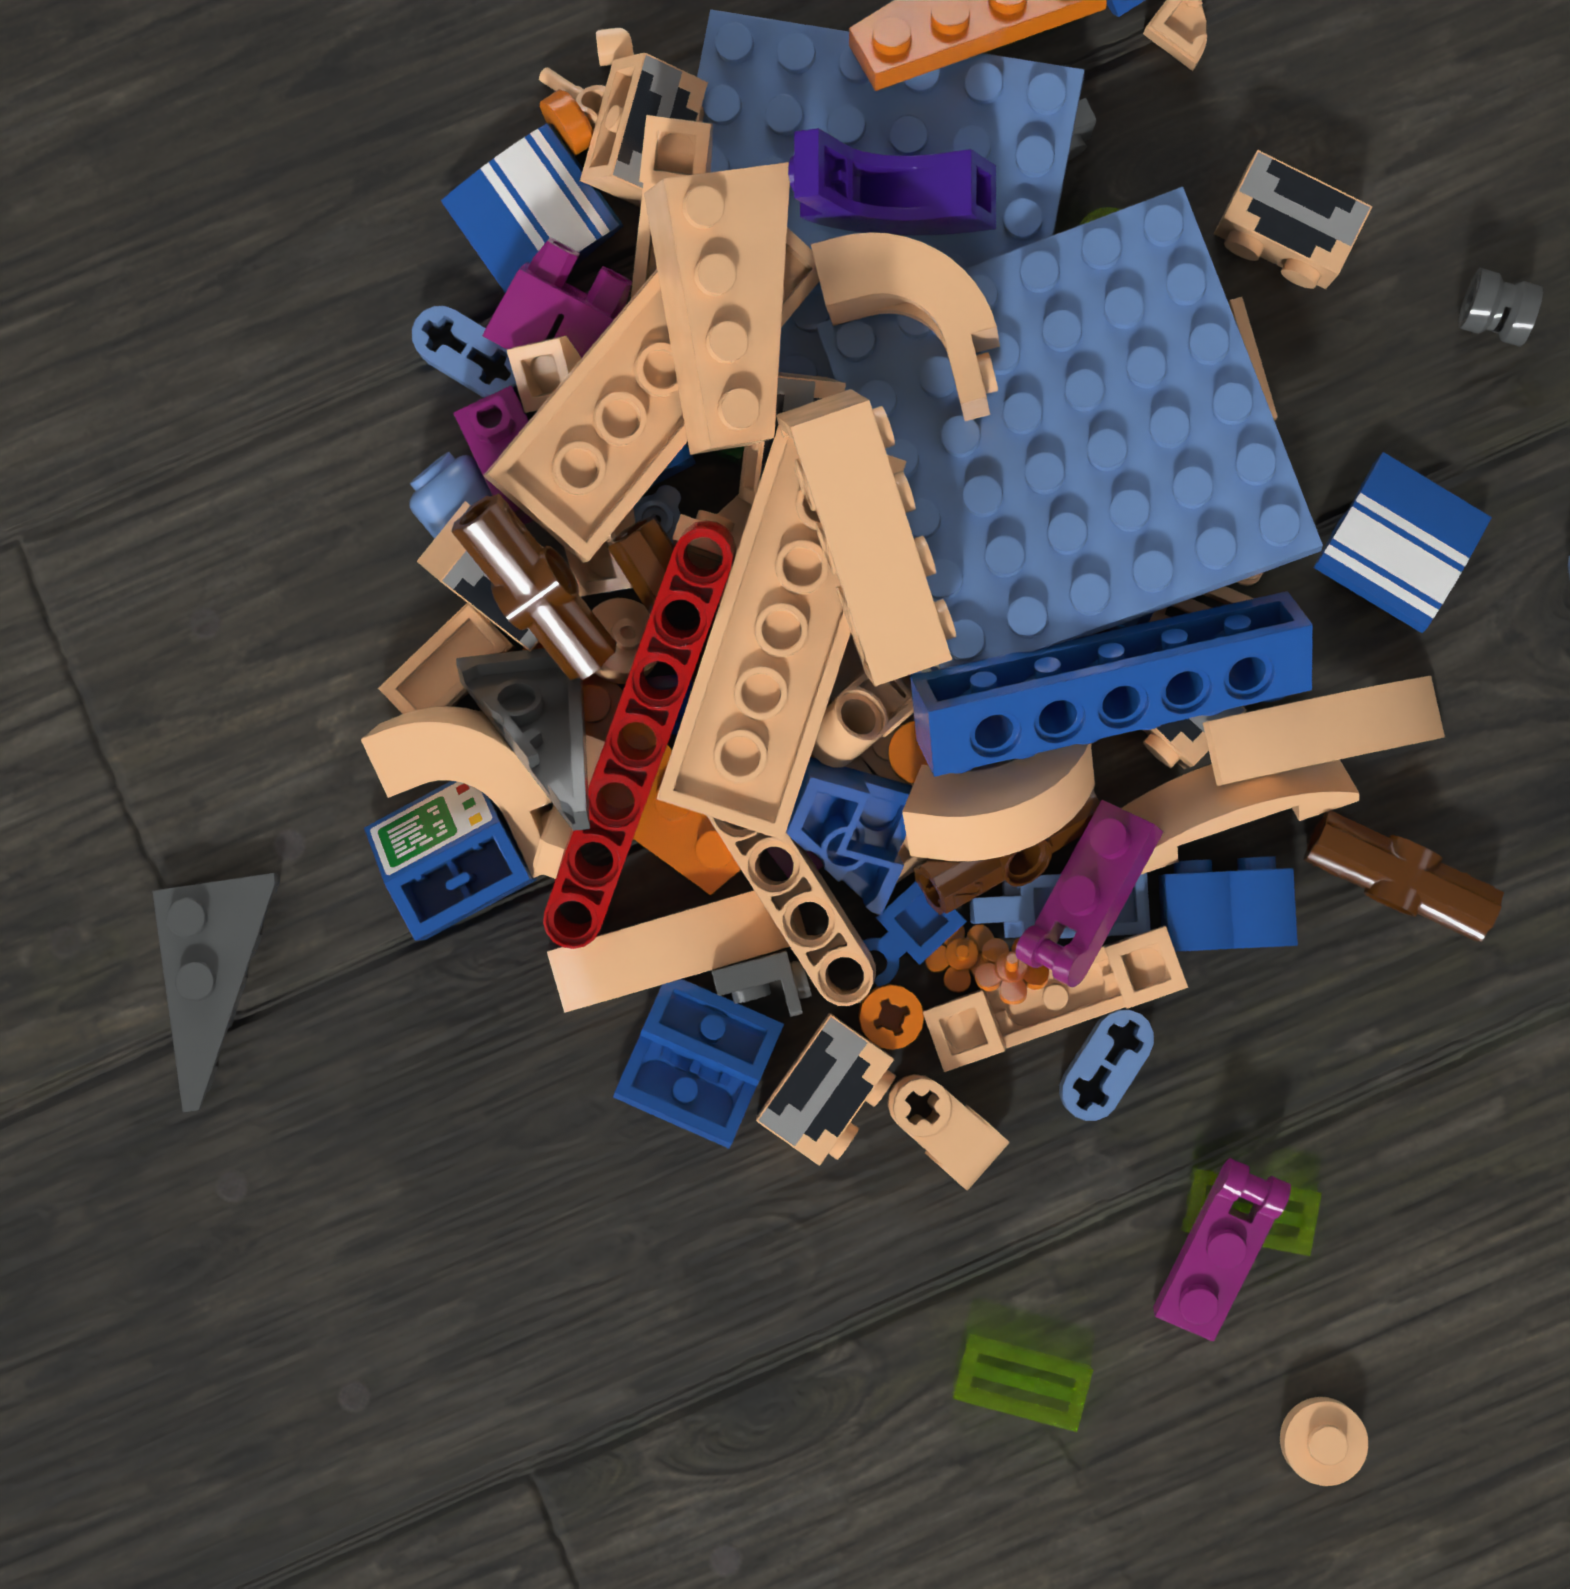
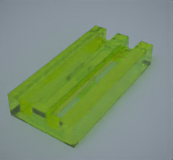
M1197 1167L1192 1168L1190 1178L1192 1185L1187 1195L1186 1205L1188 1207L1186 1217H1183L1182 1231L1190 1233L1208 1197L1205 1195L1207 1184L1214 1185L1219 1172ZM1291 1186L1289 1200L1305 1203L1303 1214L1284 1210L1274 1222L1301 1227L1299 1239L1268 1233L1262 1247L1311 1256L1322 1193L1316 1190ZM1234 1201L1231 1207L1249 1214L1253 1204Z
M968 1333L964 1355L958 1368V1378L952 1391V1398L1077 1432L1093 1368L1082 1363ZM981 1353L1076 1379L1075 1386L1072 1388L976 1362L977 1357ZM972 1377L1070 1402L1068 1413L970 1387Z

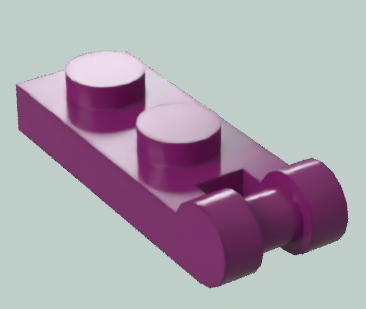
M1101 800L1036 922L1028 927L1020 937L1016 947L1017 959L1033 968H1039L1043 965L1051 969L1054 979L1069 987L1079 985L1087 975L1158 844L1163 831L1155 824ZM1066 927L1076 932L1071 943L1063 947L1057 944Z
M1232 1158L1227 1159L1220 1170L1153 1306L1156 1318L1213 1342L1275 1219L1279 1218L1284 1211L1291 1193L1290 1183L1272 1175L1267 1180L1249 1173L1250 1167ZM1241 1197L1254 1204L1249 1214L1232 1208L1233 1202Z

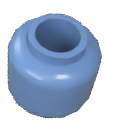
M447 452L410 483L415 490L410 499V509L434 539L465 501L473 505L487 495L489 497L492 496L475 458L470 455L459 456L455 459L450 452Z

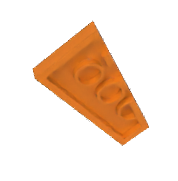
M894 0L849 28V47L875 91L1105 10L1107 0Z
M593 673L583 679L586 735L605 742L623 691L616 683L604 680ZM633 722L623 727L624 739L633 748L644 750L656 744L655 733L646 724ZM667 745L634 840L712 895L741 869L707 815L657 799L672 753V749ZM608 783L601 789L605 801L614 808L622 809L635 803L633 793L622 783Z

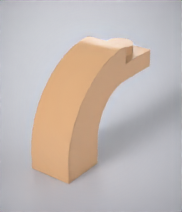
M857 233L811 244L825 305L833 326L877 314H899L923 323L936 334L947 352L964 421L990 415L986 394L998 391L996 377L989 352L976 355V353L1000 347L998 330L985 296L975 281L961 266L944 253L921 241L889 233Z
M449 706L419 709L378 724L361 739L388 798L432 781L449 780L468 784L486 794L499 807L512 831L532 877L535 878L543 875L534 871L533 862L541 835L551 812L549 803L552 802L483 712Z
M1092 743L1084 745L1075 744L1040 752L1032 757L1015 759L1007 764L991 769L967 771L958 774L949 773L934 777L929 765H921L902 811L910 856L945 861L986 860L1019 852L1047 839L1071 821L1090 797L1095 786Z

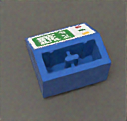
M450 781L364 827L384 884L415 941L426 940L537 880L536 877H532L512 831L499 807L486 794L462 782Z

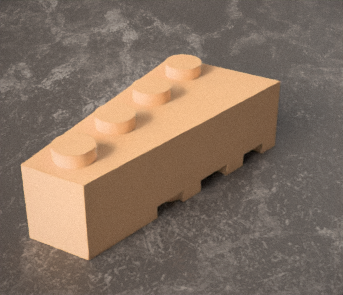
M789 162L665 178L644 193L690 455L753 445L772 439L775 436L790 189Z
M849 389L777 414L776 418L783 438L790 436L794 440L799 458L795 459L796 467H794L802 493L803 495L805 494L811 510H817L820 520L819 523H816L817 536L832 574L838 575L841 585L836 587L867 677L876 687L952 660L946 640L956 637L955 627L944 599L934 602L926 577L936 574L935 564L924 536L913 538L906 513L916 510L915 502L904 472L901 471L895 474L892 472L885 448L894 446L895 440L883 406L872 409L869 399Z

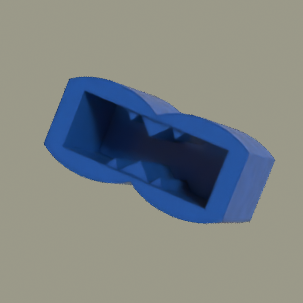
M1276 857L1238 858V871L1213 872L1212 860L1179 861L1173 864L1174 874L1158 876L1161 927H1167L1175 952L1298 946L1293 868L1276 869Z

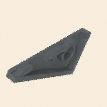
M545 648L532 649L531 652L522 650L456 658L461 684L572 830L590 829L583 680L581 678L570 680L555 660L547 653Z
M279 873L152 891L183 1112L201 1110L205 1095L211 1089L218 1066H216L217 1059L227 1030L232 1027L248 979L246 973L251 958L256 955L262 938L260 932L272 896L277 893L280 884Z

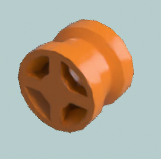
M885 984L875 987L862 1000L858 1018L860 1027L870 1042L880 1048L894 1050L906 1047L917 1038L922 1030L924 1014L921 1003L912 992L899 985Z

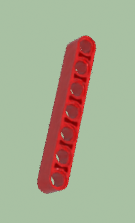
M704 520L693 523L685 529L671 555L588 788L590 829L573 831L544 911L543 924L546 934L554 943L563 948L577 949L585 947L594 941L609 908L735 560L736 545L734 537L725 526L718 522ZM701 537L710 538L722 550V563L716 568L709 570L698 568L693 565L688 557V543ZM675 600L689 601L699 611L700 624L690 630L675 628L667 620L665 613L666 605ZM651 662H666L677 672L678 684L668 690L655 689L646 681L644 667ZM633 722L646 724L655 733L656 744L644 750L633 748L624 739L623 727ZM608 783H622L633 793L635 803L622 809L614 808L605 801L601 789ZM589 842L601 843L612 853L613 862L602 867L593 866L583 858L580 848ZM568 901L580 902L588 908L592 919L583 924L571 923L562 915L560 905Z

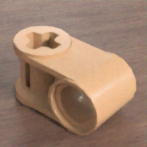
M863 669L827 705L812 750L813 756L827 766L833 768L844 767L852 763L881 736L885 738L914 713L912 691L901 678L875 687Z
M912 1074L905 1076L897 1081L889 1092L888 1108L891 1117L897 1125L926 1149L925 1154L967 1191L1010 1143L968 1105L964 1106L942 1085L925 1075ZM930 1090L932 1094L927 1101L928 1105L933 1109L930 1116L925 1119L915 1114L908 1120L906 1117L910 1113L911 1107L905 1101L907 1096L913 1091L920 1096H924Z

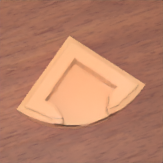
M1166 0L1148 23L1143 34L1193 71L1207 43V21L1202 7V0Z

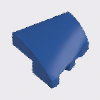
M810 757L786 833L805 851H812L822 861L825 870L838 882L842 879L862 898L866 908L872 913L882 915L904 867L898 854L906 837L902 811L913 786L845 766L833 768L821 763L817 758Z

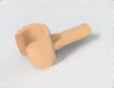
M610 28L601 29L596 32L600 66L612 65L615 59L634 55L630 34L625 29Z
M544 68L540 73L539 80L555 91L561 89L568 92L581 107L594 131L606 86L593 85L583 89L550 68Z

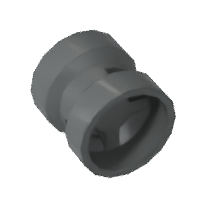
M1480 267L1474 274L1464 297L1459 314L1458 328L1477 334L1489 330L1497 333L1501 341L1521 347L1529 337L1538 316L1543 297V287L1523 280L1516 284L1504 282L1500 273Z

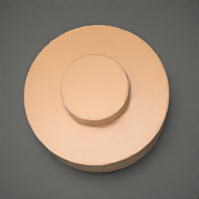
M614 598L600 603L592 610L617 643L615 653L608 658L601 669L596 671L595 674L609 682L626 684L650 614L646 607L637 601L626 598ZM658 661L651 662L644 667L645 677L652 671Z
M1314 1397L1300 1402L1287 1414L1280 1431V1445L1285 1460L1300 1477L1316 1485L1333 1486L1348 1481L1361 1469L1368 1453V1436L1363 1422L1348 1406L1333 1398Z

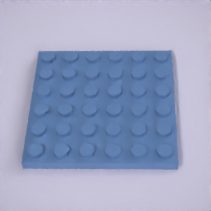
M710 9L697 77L708 82L702 107L705 112L703 122L713 124L711 172L789 162L791 156L794 155V132L816 128L823 130L854 149L882 155L916 156L972 149L996 165V229L960 234L900 236L921 241L936 248L954 260L963 269L1054 235L1084 80V69L981 53L875 91L849 47L848 31ZM790 185L787 227L811 250V244L861 233L831 228L801 218L800 201L794 199V191ZM820 281L781 327L778 372L835 379L816 327L817 324L830 320Z
M1183 187L964 269L975 281L990 306L1000 342V347L976 353V355L989 352L998 386V391L986 394L990 411L988 416L964 421L947 352L936 334L923 323L899 314H877L835 326L832 325L831 319L816 325L835 380L846 383L845 391L851 389L869 399L872 409L883 406L895 440L894 446L885 448L887 455L907 461L903 472L911 488L916 510L906 513L913 538L923 535L926 539L936 569V574L926 577L934 602L944 599L956 631L955 638L946 640L952 660L939 664L940 669L1014 652H1032L1068 640L1090 636L1322 550L1323 544Z

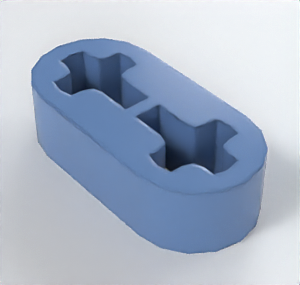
M433 306L424 310L415 319L412 327V341L419 355L429 365L484 398L508 386H512L515 393L518 392L507 349L483 337L482 335L486 328L446 306ZM447 323L453 324L451 332L454 338L465 346L464 350L460 354L446 345H441L436 352L431 351L433 342L427 335L428 330L432 326L442 330ZM476 353L491 362H496L501 355L507 357L505 366L511 375L506 381L495 378L490 385L485 384V372L472 359Z
M1119 1009L1104 1014L1093 1027L1063 1074L1059 1084L1061 1101L1064 1107L1075 1117L1085 1121H1097L1107 1117L1118 1105L1150 1055L1154 1045V1032L1149 1021L1142 1014L1129 1009ZM1131 1020L1136 1024L1132 1035L1140 1041L1138 1047L1134 1051L1123 1048L1111 1064L1105 1060L1114 1045V1039L1107 1034L1108 1030L1113 1024L1124 1027ZM1102 1065L1108 1069L1098 1087L1101 1092L1106 1094L1104 1100L1099 1105L1089 1101L1084 1108L1079 1107L1076 1103L1079 1100L1080 1094L1073 1089L1075 1081L1079 1077L1086 1081L1091 1080Z

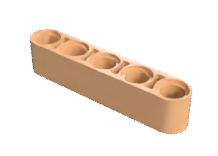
M707 816L819 993L827 1001L838 1006H850L863 1000L869 994L876 977V964L872 954L807 852L787 833H785L784 839L781 840ZM780 847L791 855L794 866L789 879L772 881L762 873L759 866L760 856L766 848ZM815 902L826 910L829 917V925L824 933L816 936L807 935L796 927L794 911L799 904ZM840 957L852 958L861 965L864 972V981L858 987L851 990L838 988L831 982L828 975L829 964L834 959Z

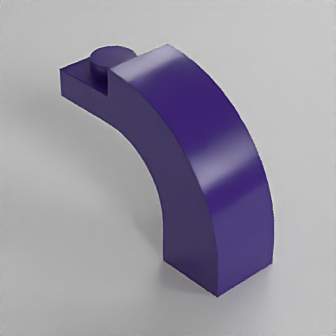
M819 128L794 132V155L789 160L788 175L790 185L794 191V199L800 201V217L807 221L847 231L889 233L894 235H946L996 229V165L972 149L916 156L882 155L854 149Z

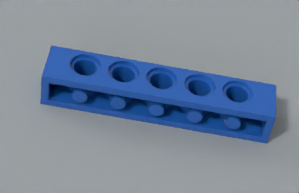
M1285 591L1076 638L1032 652H1014L912 675L910 680L916 740L934 777L949 773H964L975 767L1005 760L1025 759L1040 752L1075 744H1090L1101 738L1136 730H1151L1162 724L1201 715L1212 716L1227 709L1253 703L1277 701L1288 695L1312 690L1313 625L1289 592Z

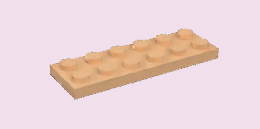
M788 227L781 327L819 283L812 250ZM657 269L483 475L582 563L588 562L688 441Z
M778 425L657 799L783 840L851 631L836 587L841 585L838 575L832 574L817 536L816 523L820 522L817 510H811L805 494L803 495L794 470V467H796L795 459L799 458L794 440L790 436L783 438ZM887 455L893 474L904 471L907 461Z

